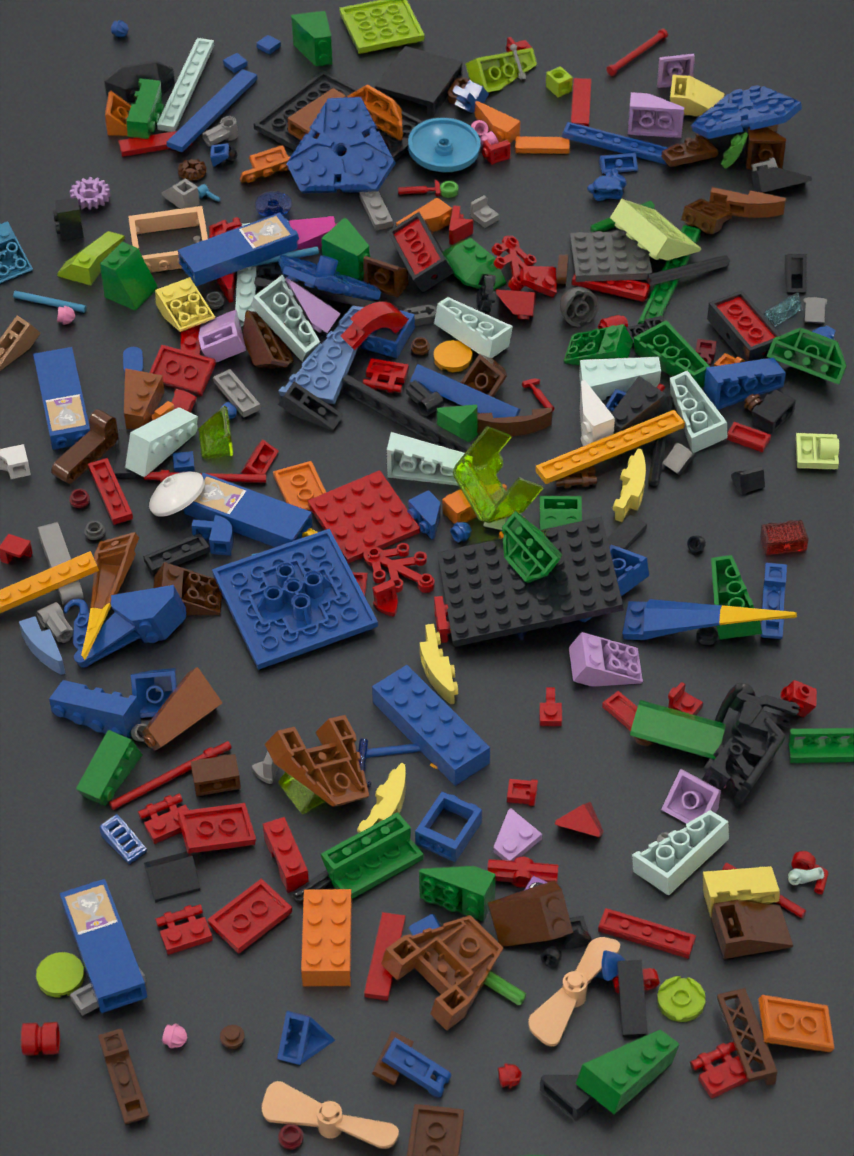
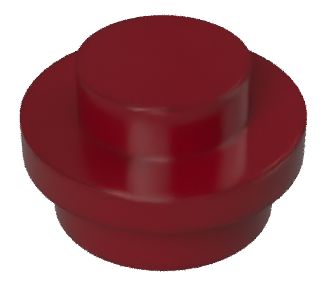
M76 489L71 493L69 501L73 507L83 508L89 504L90 496L84 489Z
M294 1124L284 1126L278 1134L279 1143L285 1149L298 1148L304 1139L302 1130Z

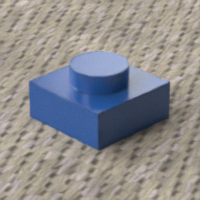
M193 451L173 453L174 472L195 471Z

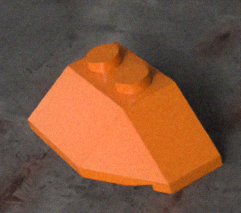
M365 85L347 96L361 97L377 128L400 141L403 139L401 108L394 99L369 85Z

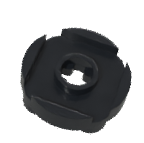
M482 274L480 276L478 285L481 287L480 292L477 291L476 296L477 310L480 312L490 313L492 303L496 301V291H493L496 282L495 275Z

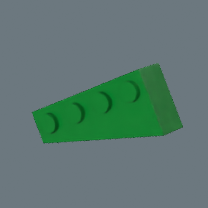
M667 320L634 337L635 354L642 358L659 357L662 371L671 377L688 371L700 388L704 387L706 367L710 366Z
M733 556L711 558L714 605L754 608ZM760 621L717 626L719 639L762 634Z
M660 1029L582 1064L575 1084L615 1114L673 1063L680 1044Z

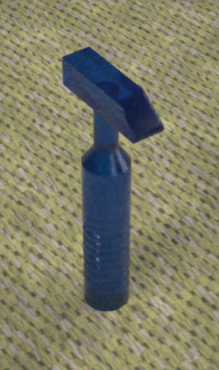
M360 739L358 752H360L361 759L359 760L360 769L365 772L368 740ZM366 781L368 788L369 786H371V782Z

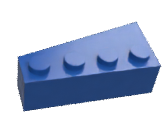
M774 358L706 367L704 393L719 410L745 401L751 394L762 395L784 387L786 372Z
M612 544L610 545L609 549L622 596L649 577L647 557ZM590 618L581 619L580 621L586 622Z
M62 680L49 698L51 711L56 716L65 717L76 724L90 727L96 732L106 734L110 730L131 739L132 728L137 724H141L137 696L130 695L128 698L122 697L120 692L114 691L112 694H107L102 688L96 687L94 690H90L86 685Z

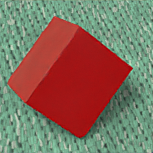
M8 534L0 545V560L6 564H9L14 556L21 558L23 555L31 557L33 554L31 541Z

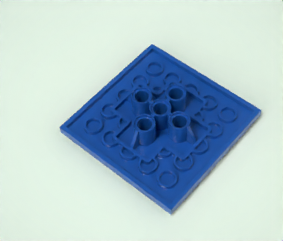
M330 528L212 569L213 577L258 670L378 627V621Z

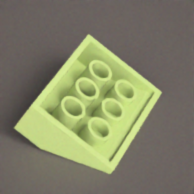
M621 199L610 217L615 222L617 228L625 230L627 232L626 236L638 241L637 245L644 250H648L650 252L649 255L656 260H659V258L671 260L701 250L697 244L654 209Z

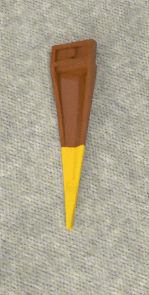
M136 532L101 541L95 551L94 560L99 571L93 575L90 615L81 653L84 660H86L111 608V595L118 593L136 555L134 550L139 540Z

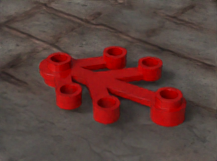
M505 236L502 239V244L495 243L491 249L492 253L497 256L493 264L498 269H503L506 264L510 263L513 277L508 282V286L512 291H521L524 286L520 284L519 268L534 266L537 259L531 254L526 255L520 249L519 242L514 236ZM503 251H506V252L509 253L508 255H506V256H504V257H501V256H500V255L503 253Z
M400 543L394 549L382 550L378 547H372L364 552V560L373 568V581L375 583L381 584L386 580V573L384 570H381L380 564L388 567L390 579L393 580L394 584L399 585L396 586V593L403 590V581L399 579L398 573L417 582L418 589L423 593L432 592L435 588V580L430 574L421 575L406 567L425 565L427 562L426 553L420 551L415 553L414 557L396 560L389 559V557L408 556L409 545L406 543Z

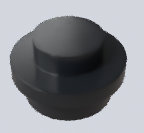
M713 626L699 628L696 633V639L703 645H712L717 641L718 633Z

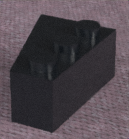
M638 376L612 412L615 418L614 434L668 412L666 394Z

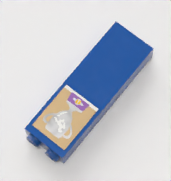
M277 213L179 249V264L195 286H199L298 249L297 241L299 240V235L295 229H292L288 219H285L281 213Z
M69 347L34 353L36 372L52 450L71 447L90 431L73 349Z
M202 473L205 485L201 494L184 508V514L200 520L214 521L215 515L221 516L230 522L233 532L273 547L301 539L303 532H306L307 529L313 526L312 512L205 473Z
M102 879L60 893L65 915L101 1013L148 998L145 982L106 880Z

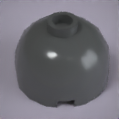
M571 288L564 293L560 300V312L563 318L572 326L579 327L581 326L579 323L586 321L588 324L598 313V299L586 288Z

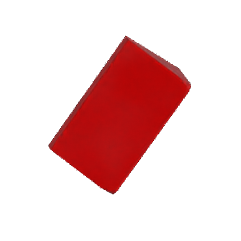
M262 439L254 449L241 473L265 475L279 450Z

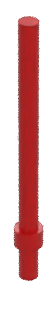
M169 470L150 472L144 477V480H160L162 482L165 478L178 472H170ZM205 473L228 482H267V475Z
M229 741L215 748L210 747L204 750L203 754L110 801V807L112 810H115L192 770L191 761L214 758L232 749Z

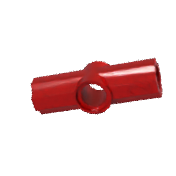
M518 857L514 861L489 859L488 871L496 874L495 881L512 882L516 887L526 888L532 877L535 876L546 882L555 880L557 883L558 865L534 863L528 857Z

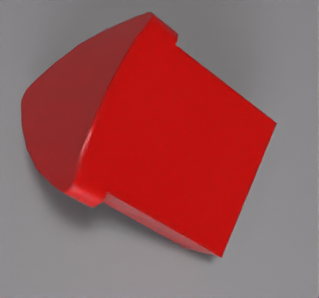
M175 389V395L172 400L174 410L180 407L191 413L197 397L186 391Z
M391 579L374 586L373 606L383 614L394 617L398 609V597L393 580Z
M509 779L507 802L535 806L538 779H531V781Z

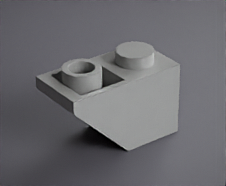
M187 179L162 192L163 197L180 209L199 205L198 187Z

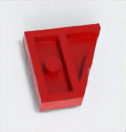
M523 266L520 270V284L554 297L557 293L556 267Z

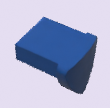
M603 951L602 970L595 977L610 981L618 975L617 961L626 960L615 952Z

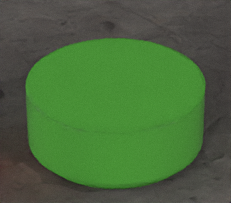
M453 181L443 182L440 185L441 195L446 198L457 196V183Z

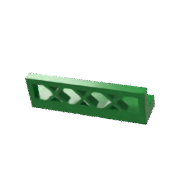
M854 728L790 729L788 739L790 763L854 762ZM822 736H827V737H828V738H826V739H818V738H820V737H822ZM843 736H850L848 739H841ZM795 737H806L804 739L795 740Z

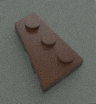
M696 134L695 138L689 137L685 139V143L675 144L662 151L661 158L672 167L717 157L718 150L706 137Z

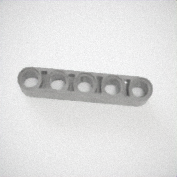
M58 522L37 527L50 568L71 560ZM79 580L57 589L63 605L73 599H84Z

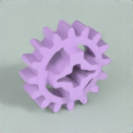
M89 177V180L82 178V182L76 181V185L71 186L70 196L71 198L78 199L81 209L88 207L91 210L93 206L97 209L99 204L104 206V201H109L110 189L109 185L105 184V180L99 181V178L92 180V177Z

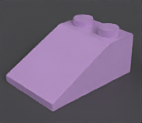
M631 93L628 134L681 138L684 107L651 94Z
M286 277L285 282L293 292L294 298L302 308L305 317L310 321L309 323L312 328L320 333L322 330L328 333L340 313Z

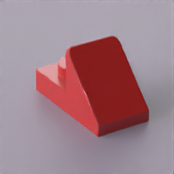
M453 206L449 227V244L451 245L473 234V220L464 219V214H461V206Z

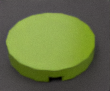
M57 952L47 956L40 962L37 968L36 979L39 988L46 995L52 997H61V995L66 994L68 996L78 990L84 981V967L81 960L67 952Z
M674 976L660 985L657 995L658 1007L662 1014L671 1020L689 1022L696 1019L703 1012L705 991L692 978L687 977L685 979L681 978V976Z

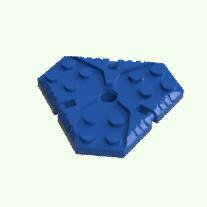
M756 85L747 90L737 89L730 94L728 93L713 107L698 117L691 126L693 132L708 139L738 132L745 133L748 132V127H750V130L786 123L802 109V105L796 99L765 86L760 87Z
M361 97L328 98L320 113L314 119L313 124L309 127L311 130L308 134L304 135L300 144L286 163L302 193H336L337 189H341L343 192H378L396 164L381 134L376 131L377 126ZM316 134H319V137L316 140L314 137Z
M280 255L278 262L282 273L292 281L298 282L300 280L304 282L305 286L311 288L317 287L318 290L336 294L342 293L346 296L368 301L379 300L381 291L377 286L347 275H339V272L336 271L339 261L320 255L318 264L307 260Z

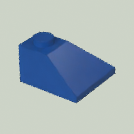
M176 668L131 674L132 695L137 696L140 718L154 717L177 687Z

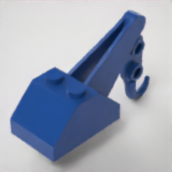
M174 585L111 595V607L115 613L102 625L86 660H84L81 653L90 615L87 603L82 599H73L65 605L63 611L66 614L70 607L74 605L80 607V612L74 621L73 644L78 650L74 655V659L81 668L88 667L97 660L138 638L144 643L166 640L186 619V607Z

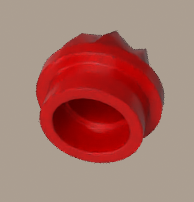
M505 1063L503 1067L498 1068L501 1087L508 1086V1088H512L519 1084L522 1072L516 1065Z

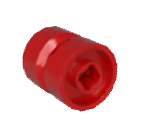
M44 1022L41 1027L37 1023H23L21 1031L22 1054L38 1055L39 1051H42L44 1055L59 1054V1023Z

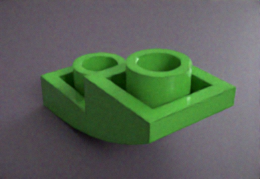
M747 132L740 136L736 135L731 140L732 144L723 154L724 158L721 163L725 169L734 163L740 155L748 137Z

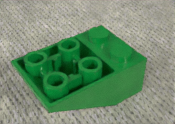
M624 324L573 334L564 363L580 366V360L628 358L633 339Z
M540 496V530L582 521L581 496Z
M475 866L420 869L419 896L428 903L438 904L449 911H456L466 916L471 915L475 920L484 922L490 911L488 902L495 900L496 874Z

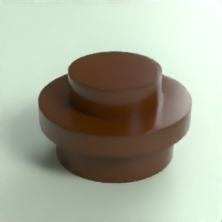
M417 337L411 343V351L414 354L423 355L430 350V344L426 338Z
M759 394L749 395L744 401V408L752 412L756 405L763 403Z
M228 1025L220 1033L222 1044L229 1049L238 1048L245 1039L244 1031L238 1025Z

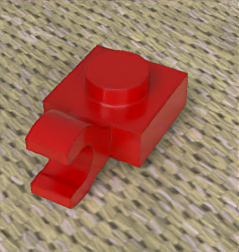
M546 687V703H540L539 706L540 726H562V703H555V687Z

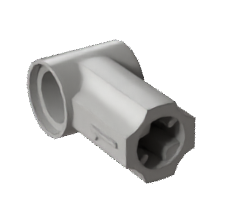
M224 117L220 125L202 133L203 139L209 147L223 140L232 141L238 137L237 122L234 117Z
M57 602L37 611L40 623L44 628L51 630L57 642L65 643L74 635L72 627L65 619L64 613Z

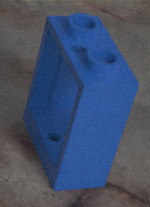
M399 310L409 320L400 329L402 331L395 342L374 336L377 332L375 330L361 343V348L398 358L415 329V314Z
M441 792L415 830V844L456 863L482 823V809L475 804L458 799L455 795ZM443 808L468 819L456 840L430 829Z

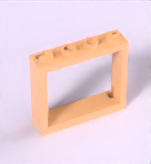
M202 206L128 216L132 244L138 249L137 234L200 226L202 241L208 239ZM178 251L142 256L151 273L182 268L179 264Z

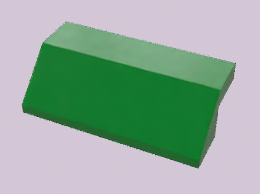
M640 700L630 735L716 759L713 755L722 742L726 724Z
M397 812L321 853V858L333 886L336 889H351L353 899L422 861L424 854L410 839L411 827Z

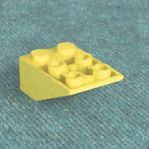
M672 76L670 102L684 107L683 115L701 116L724 97L723 92L691 76Z
M190 277L155 290L156 306L163 317L180 332L215 319L214 314Z

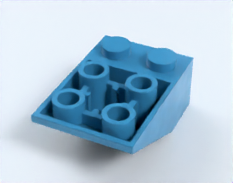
M8 221L0 224V283H3L33 270Z

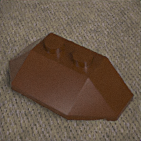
M247 310L244 319L243 339L253 364L260 368L265 367L269 369L283 368L291 365L294 360L286 344L257 312Z

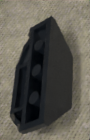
M156 60L120 66L109 77L104 79L106 96L112 91L127 103L136 102L135 92L140 91L139 79L161 81L162 97L175 84L174 69Z

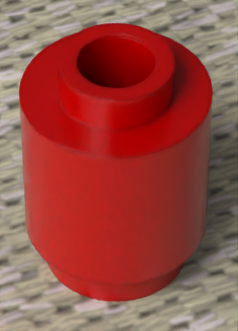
M624 315L611 316L601 319L598 329L622 324L628 327V321Z

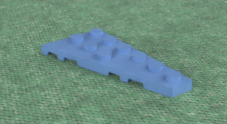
M352 306L339 321L337 328L327 334V339L323 344L320 343L301 364L302 368L296 374L293 373L289 378V383L279 389L280 396H284L293 381H295L325 403L335 404L343 385V378L347 375L357 351L340 336L353 323L350 318L364 307Z

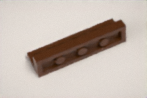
M742 988L717 994L718 1003L748 1082L764 1079L766 1086L776 1084L777 1069L767 1043L764 1042L762 1030L746 989ZM735 998L734 1003L737 1010L727 1007L725 1001ZM736 1018L741 1019L745 1031L734 1027L733 1023ZM744 1039L749 1040L753 1052L742 1048L741 1044ZM752 1060L757 1061L760 1071L751 1072L749 1065Z

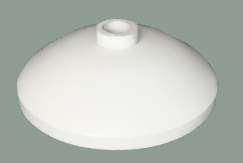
M191 471L177 473L165 478L151 496L149 503L151 512L156 516H168L184 509L201 494L205 485L204 478L201 474Z

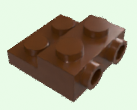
M701 198L684 207L681 220L691 227H698L705 233L713 234L721 230L725 221L732 218L733 211Z

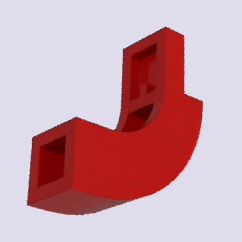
M372 303L360 309L350 318L353 323L340 337L356 350L373 331L387 327L396 334L409 319L391 303Z

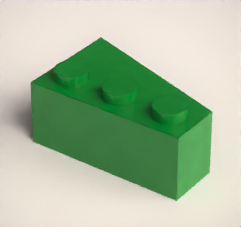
M108 730L76 790L83 797L106 806L143 754L131 739Z

